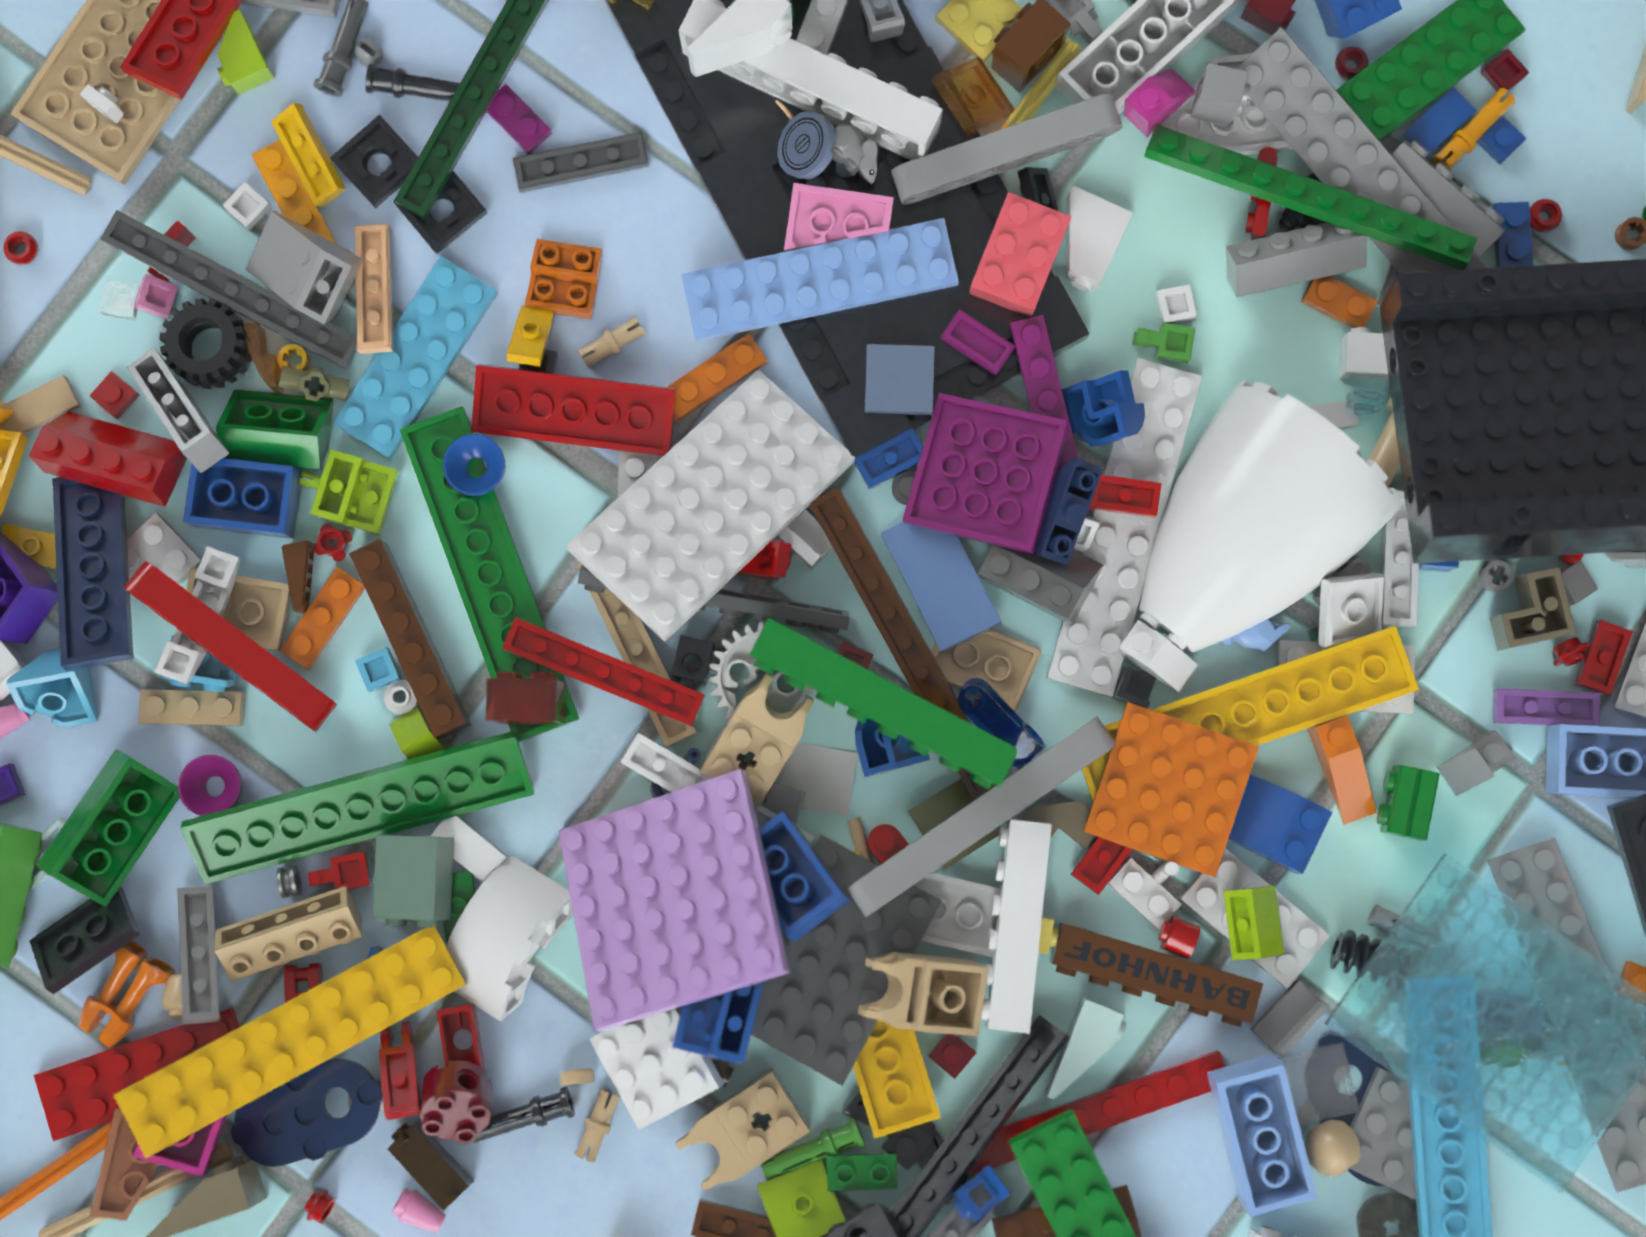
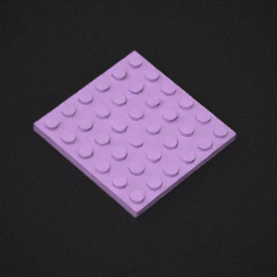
M738 769L559 830L594 1030H607L790 973L747 771Z

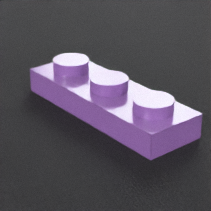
M1493 689V723L1599 726L1600 693Z

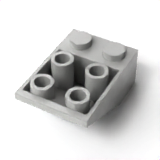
M273 210L245 270L293 308L325 325L337 317L363 259Z

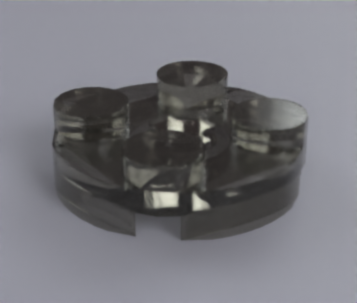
M1394 1192L1371 1196L1363 1203L1356 1217L1358 1236L1386 1237L1387 1229L1383 1226L1387 1220L1393 1223L1397 1219L1400 1231L1397 1235L1392 1234L1390 1237H1419L1416 1203L1407 1196Z

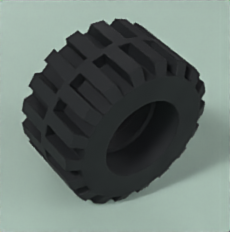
M203 298L195 299V305L189 301L182 303L183 310L178 311L176 308L171 311L170 314L174 317L171 321L165 319L162 326L167 330L166 333H160L159 340L165 344L160 347V351L167 358L164 361L168 367L174 370L173 372L196 387L199 385L204 389H211L212 385L218 389L225 387V381L233 384L238 380L235 376L238 372L244 375L247 371V368L243 366L245 361H252L251 354L248 352L247 340L253 348L254 343L248 337L247 331L251 334L249 328L236 313L216 300L210 299L207 303ZM206 329H220L222 344L219 351L207 360H194L192 345L197 335Z

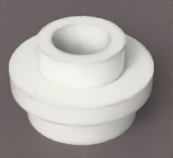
M394 681L387 686L384 692L386 707L396 714L409 713L417 705V699L408 681ZM398 691H404L406 694V699L402 703L395 701V694Z

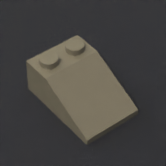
M239 1156L213 1167L214 1174L203 1179L146 1237H169L248 1210L267 1198L257 1163L252 1159L244 1162L243 1157Z

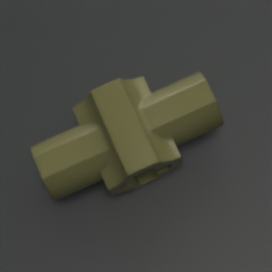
M282 366L278 387L303 392L305 398L312 401H318L322 396L346 401L350 380L325 375L323 369L317 366H310L308 370ZM312 376L319 377V383L323 384V386L317 385V390H310L309 383L305 381H311Z

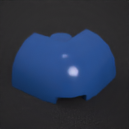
M1120 370L1096 380H1085L1061 389L1072 434L1077 433L1090 446H1103L1138 434L1143 427L1145 419L1144 403H1135L1128 370Z
M867 718L865 724L860 721L857 722L855 744L864 777L890 772L930 760L929 753L925 756L908 747L907 745L910 740L899 734L897 739L894 740L877 731L879 723Z

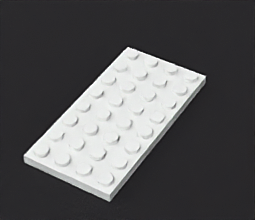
M758 369L567 544V550L661 639L666 641L854 463L855 457L851 456L850 452Z

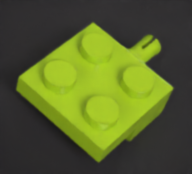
M330 449L322 476L303 471L300 476L306 479L300 478L299 484L317 489L310 512L313 516L380 535L400 472L397 469L368 462L363 458Z

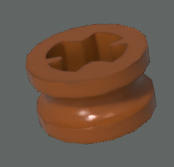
M1632 217L1620 224L1615 231L1617 244L1625 250H1635L1646 242V221L1638 217ZM1629 226L1631 231L1636 228L1639 232V235L1635 238L1636 241H1634V237L1629 239L1626 236V232L1630 230Z

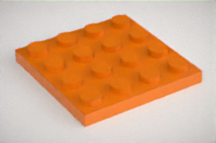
M1127 702L1114 739L1117 745L1111 749L1083 832L1216 877L1259 747Z

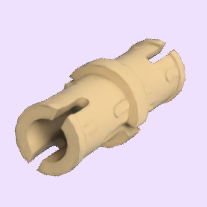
M633 316L632 319L612 331L605 330L602 332V337L582 349H578V352L589 369L592 365L614 353L617 355L621 352L620 348L646 334L641 325L639 326L636 317Z
M600 1089L591 1117H586L584 1122L586 1129L574 1153L577 1157L583 1159L587 1147L591 1146L586 1159L589 1162L596 1161L603 1138L611 1130L609 1123L618 1101L621 1099L620 1095L612 1092L608 1105H605L609 1095V1090Z

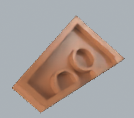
M114 1109L89 1215L126 1221L159 1164L133 1157L138 1142L120 1109Z

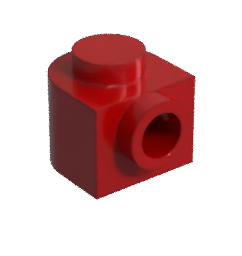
M881 824L874 827L869 833L867 840L870 851L880 864L909 845L901 833L889 824Z
M1171 916L1170 922L1165 920L1159 931L1158 940L1162 941L1160 948L1189 959L1197 944L1201 928Z

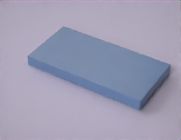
M904 522L881 533V537L940 653L1002 623L958 536L908 525Z

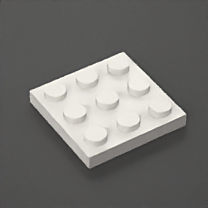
M682 1006L603 1030L589 1039L638 1130L705 1096L724 1084L711 1058L672 1048Z

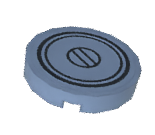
M807 111L799 113L788 122L780 136L777 152L780 166L786 174L807 180L813 179L825 170L834 154L831 152L832 143L836 145V133L834 125L830 120L821 114Z

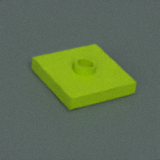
M822 1160L757 1185V1190L775 1237H824L829 1235L828 1231L831 1227L840 1222H846L834 1191H828L827 1172Z

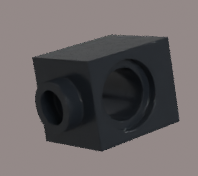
M680 635L671 672L673 677L678 678V684L697 689L698 683L706 685L715 644ZM696 654L702 659V665L696 672H688L684 669L683 662L688 655Z

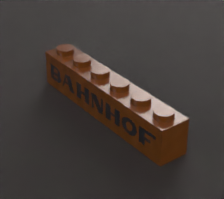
M378 539L349 553L434 738L443 739L471 726L468 715L388 544Z
M1061 922L1059 924L1056 947L1052 949L1049 959L1050 963L1057 965L1056 972L1072 977L1076 976L1077 971L1089 974V982L1105 987L1109 986L1110 981L1122 984V992L1138 997L1142 996L1143 991L1156 995L1155 1002L1175 1007L1176 1001L1189 1005V1012L1208 1017L1209 1011L1222 1015V1022L1241 1027L1242 1021L1253 1023L1263 983Z

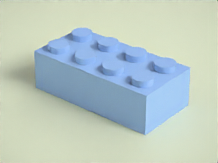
M1570 724L1547 726L1545 794L1630 799L1646 794V729Z
M1274 1054L1207 1072L1239 1202L1248 1215L1251 1217L1317 1198L1284 1064Z

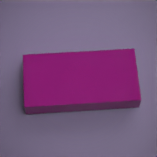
M960 309L940 337L942 341L995 376L1015 349V345Z

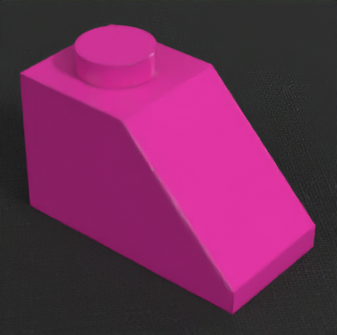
M1172 68L1148 77L1124 100V116L1148 137L1154 132L1157 124L1161 125L1195 93V89Z

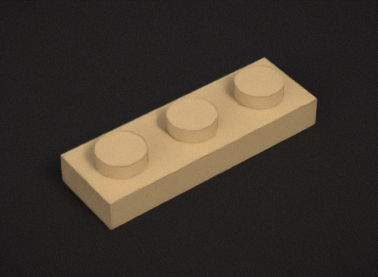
M140 689L138 723L243 726L245 692Z

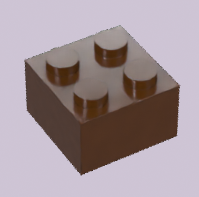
M1037 0L1033 5L1030 2L1027 3L1016 17L1018 21L1011 28L1004 27L994 39L995 47L991 52L993 55L991 68L1019 93L1054 58L1065 43L1071 24L1045 0Z

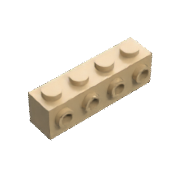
M344 886L216 929L214 951L230 981L242 977H250L257 972L274 966H282L289 961L307 955H315L322 950L339 944H347L362 937V916L348 887Z

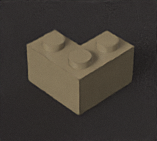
M1560 567L1528 573L1514 578L1522 610L1489 618L1497 651L1576 634Z

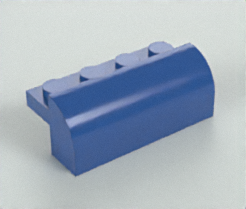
M764 981L682 1006L672 1048L715 1060L743 1064Z

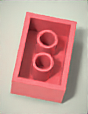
M1008 192L971 283L969 294L1031 318L1072 216Z

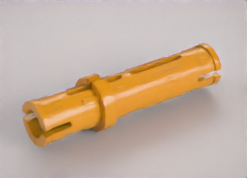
M1504 88L1498 89L1496 94L1461 130L1457 129L1451 135V141L1433 157L1435 165L1437 166L1439 162L1442 163L1448 158L1444 165L1451 170L1465 153H1471L1476 147V142L1515 104L1516 100L1511 93L1503 102H1500L1508 90Z

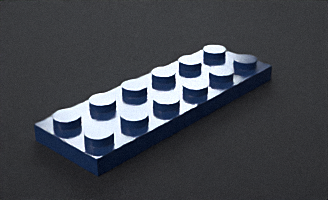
M61 477L52 478L61 667L65 670H72L134 659L130 593L123 588L129 581L125 496Z

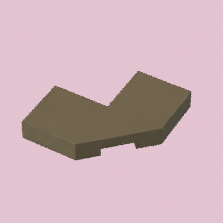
M1081 801L1031 806L1021 819V821L1052 824L1050 838L1059 828L1084 849L1095 838L1094 835L1083 832L1090 809Z

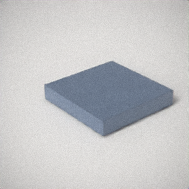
M867 344L865 413L932 415L935 346Z

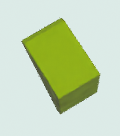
M418 705L409 713L402 715L389 724L401 751L408 759L448 749L441 739L434 738Z

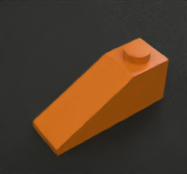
M1348 715L1308 728L1309 736L1343 825L1377 813L1361 749Z

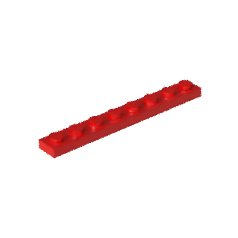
M1216 1050L1007 1123L1001 1128L971 1168L970 1174L980 1173L988 1165L994 1168L1017 1160L1008 1140L1071 1108L1086 1136L1211 1092L1207 1072L1225 1067L1221 1053Z

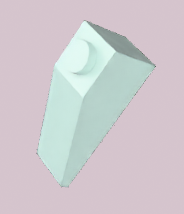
M1081 997L1067 1033L1069 1039L1060 1051L1044 1092L1047 1097L1055 1099L1110 1050L1114 1041L1120 1042L1126 1028V1022L1122 1021L1124 1014Z

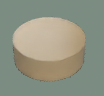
M592 1068L562 1071L559 1074L560 1086L595 1082L594 1070Z

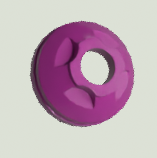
M218 755L199 756L191 760L180 774L178 780L179 797L189 811L199 816L232 808L236 805L242 792L241 775L235 765L224 757ZM214 776L220 777L225 784L224 791L216 797L211 796L206 789L208 780Z

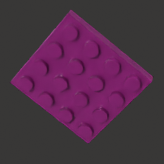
M938 393L902 521L908 525L1034 554L1070 423L1064 419Z

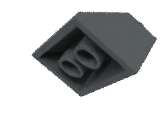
M992 545L978 575L987 583L1073 625L1104 565L1073 550L1067 566L1037 555L1036 547L1034 554Z

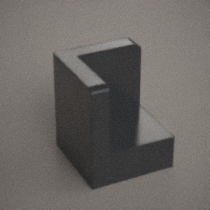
M1127 664L1122 668L1113 697L1111 698L1125 704L1130 702L1148 708L1150 704L1148 699L1156 678L1134 670V666Z

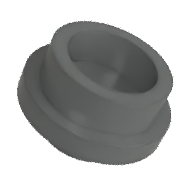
M914 472L900 473L892 483V494L903 505H907L916 474Z

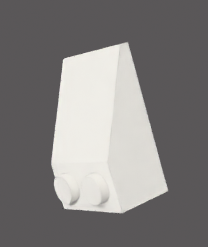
M736 0L687 48L691 73L697 77L767 54L775 46L778 48L783 46L792 35L791 4L787 0Z

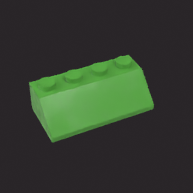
M0 822V967L10 968L11 960L16 955L18 949L17 935L19 927L26 916L25 902L27 893L32 888L34 882L33 868L35 860L42 849V832Z

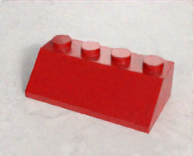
M70 411L42 426L29 454V457L44 473L166 507L187 460V457L181 452L174 440Z

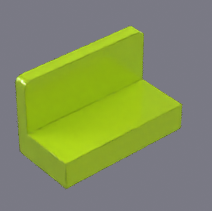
M1269 885L1223 891L1232 960L1262 959L1284 954L1275 886Z

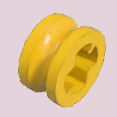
M288 344L282 347L277 356L280 368L282 366L292 368L286 360L288 356L292 358V353L296 352L302 359L300 365L295 363L296 369H309L311 365L310 356L300 345Z

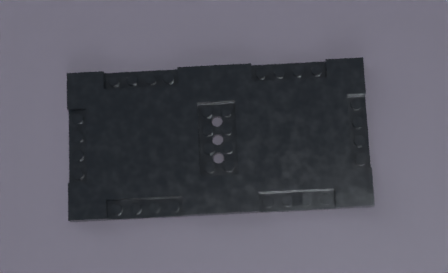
M605 0L609 12L742 259L745 261L787 252L784 251L793 184L806 185L809 179H799L786 174L780 166L777 156L778 142L783 129L790 120L777 105L776 100H779L793 117L806 111L718 70L695 77L691 73L688 56L682 52L678 31L693 0ZM719 0L724 4V8L732 5L731 0ZM791 0L794 18L790 38L795 41L812 0ZM848 0L829 53L842 57L847 62V65L855 69L862 67L872 71L877 75V79L885 83L896 82L904 86L908 93L918 98L925 96L938 103V107L943 109L940 131L928 155L981 137L932 47H928L903 0H897L905 20L903 33L899 36L870 42L867 22L859 0ZM877 145L882 150L884 156L877 162L878 172L873 184L868 183L861 177L858 171L854 176H839L835 171L838 163L831 159L825 170L816 176L825 182L826 188L894 197L889 230L944 218L959 281L958 286L778 324L839 439L851 456L856 458L911 428L916 430L929 423L932 415L865 413L867 344L935 346L933 411L938 393L973 400L1021 374L1015 349L995 376L940 339L959 309L1013 345L1009 323L1029 318L969 294L971 283L1008 194V190L999 174L912 204H902L891 171L895 167L911 160ZM1050 270L1032 317L1044 316L1054 357L1087 340L1090 333L1059 277H1055L1052 270Z

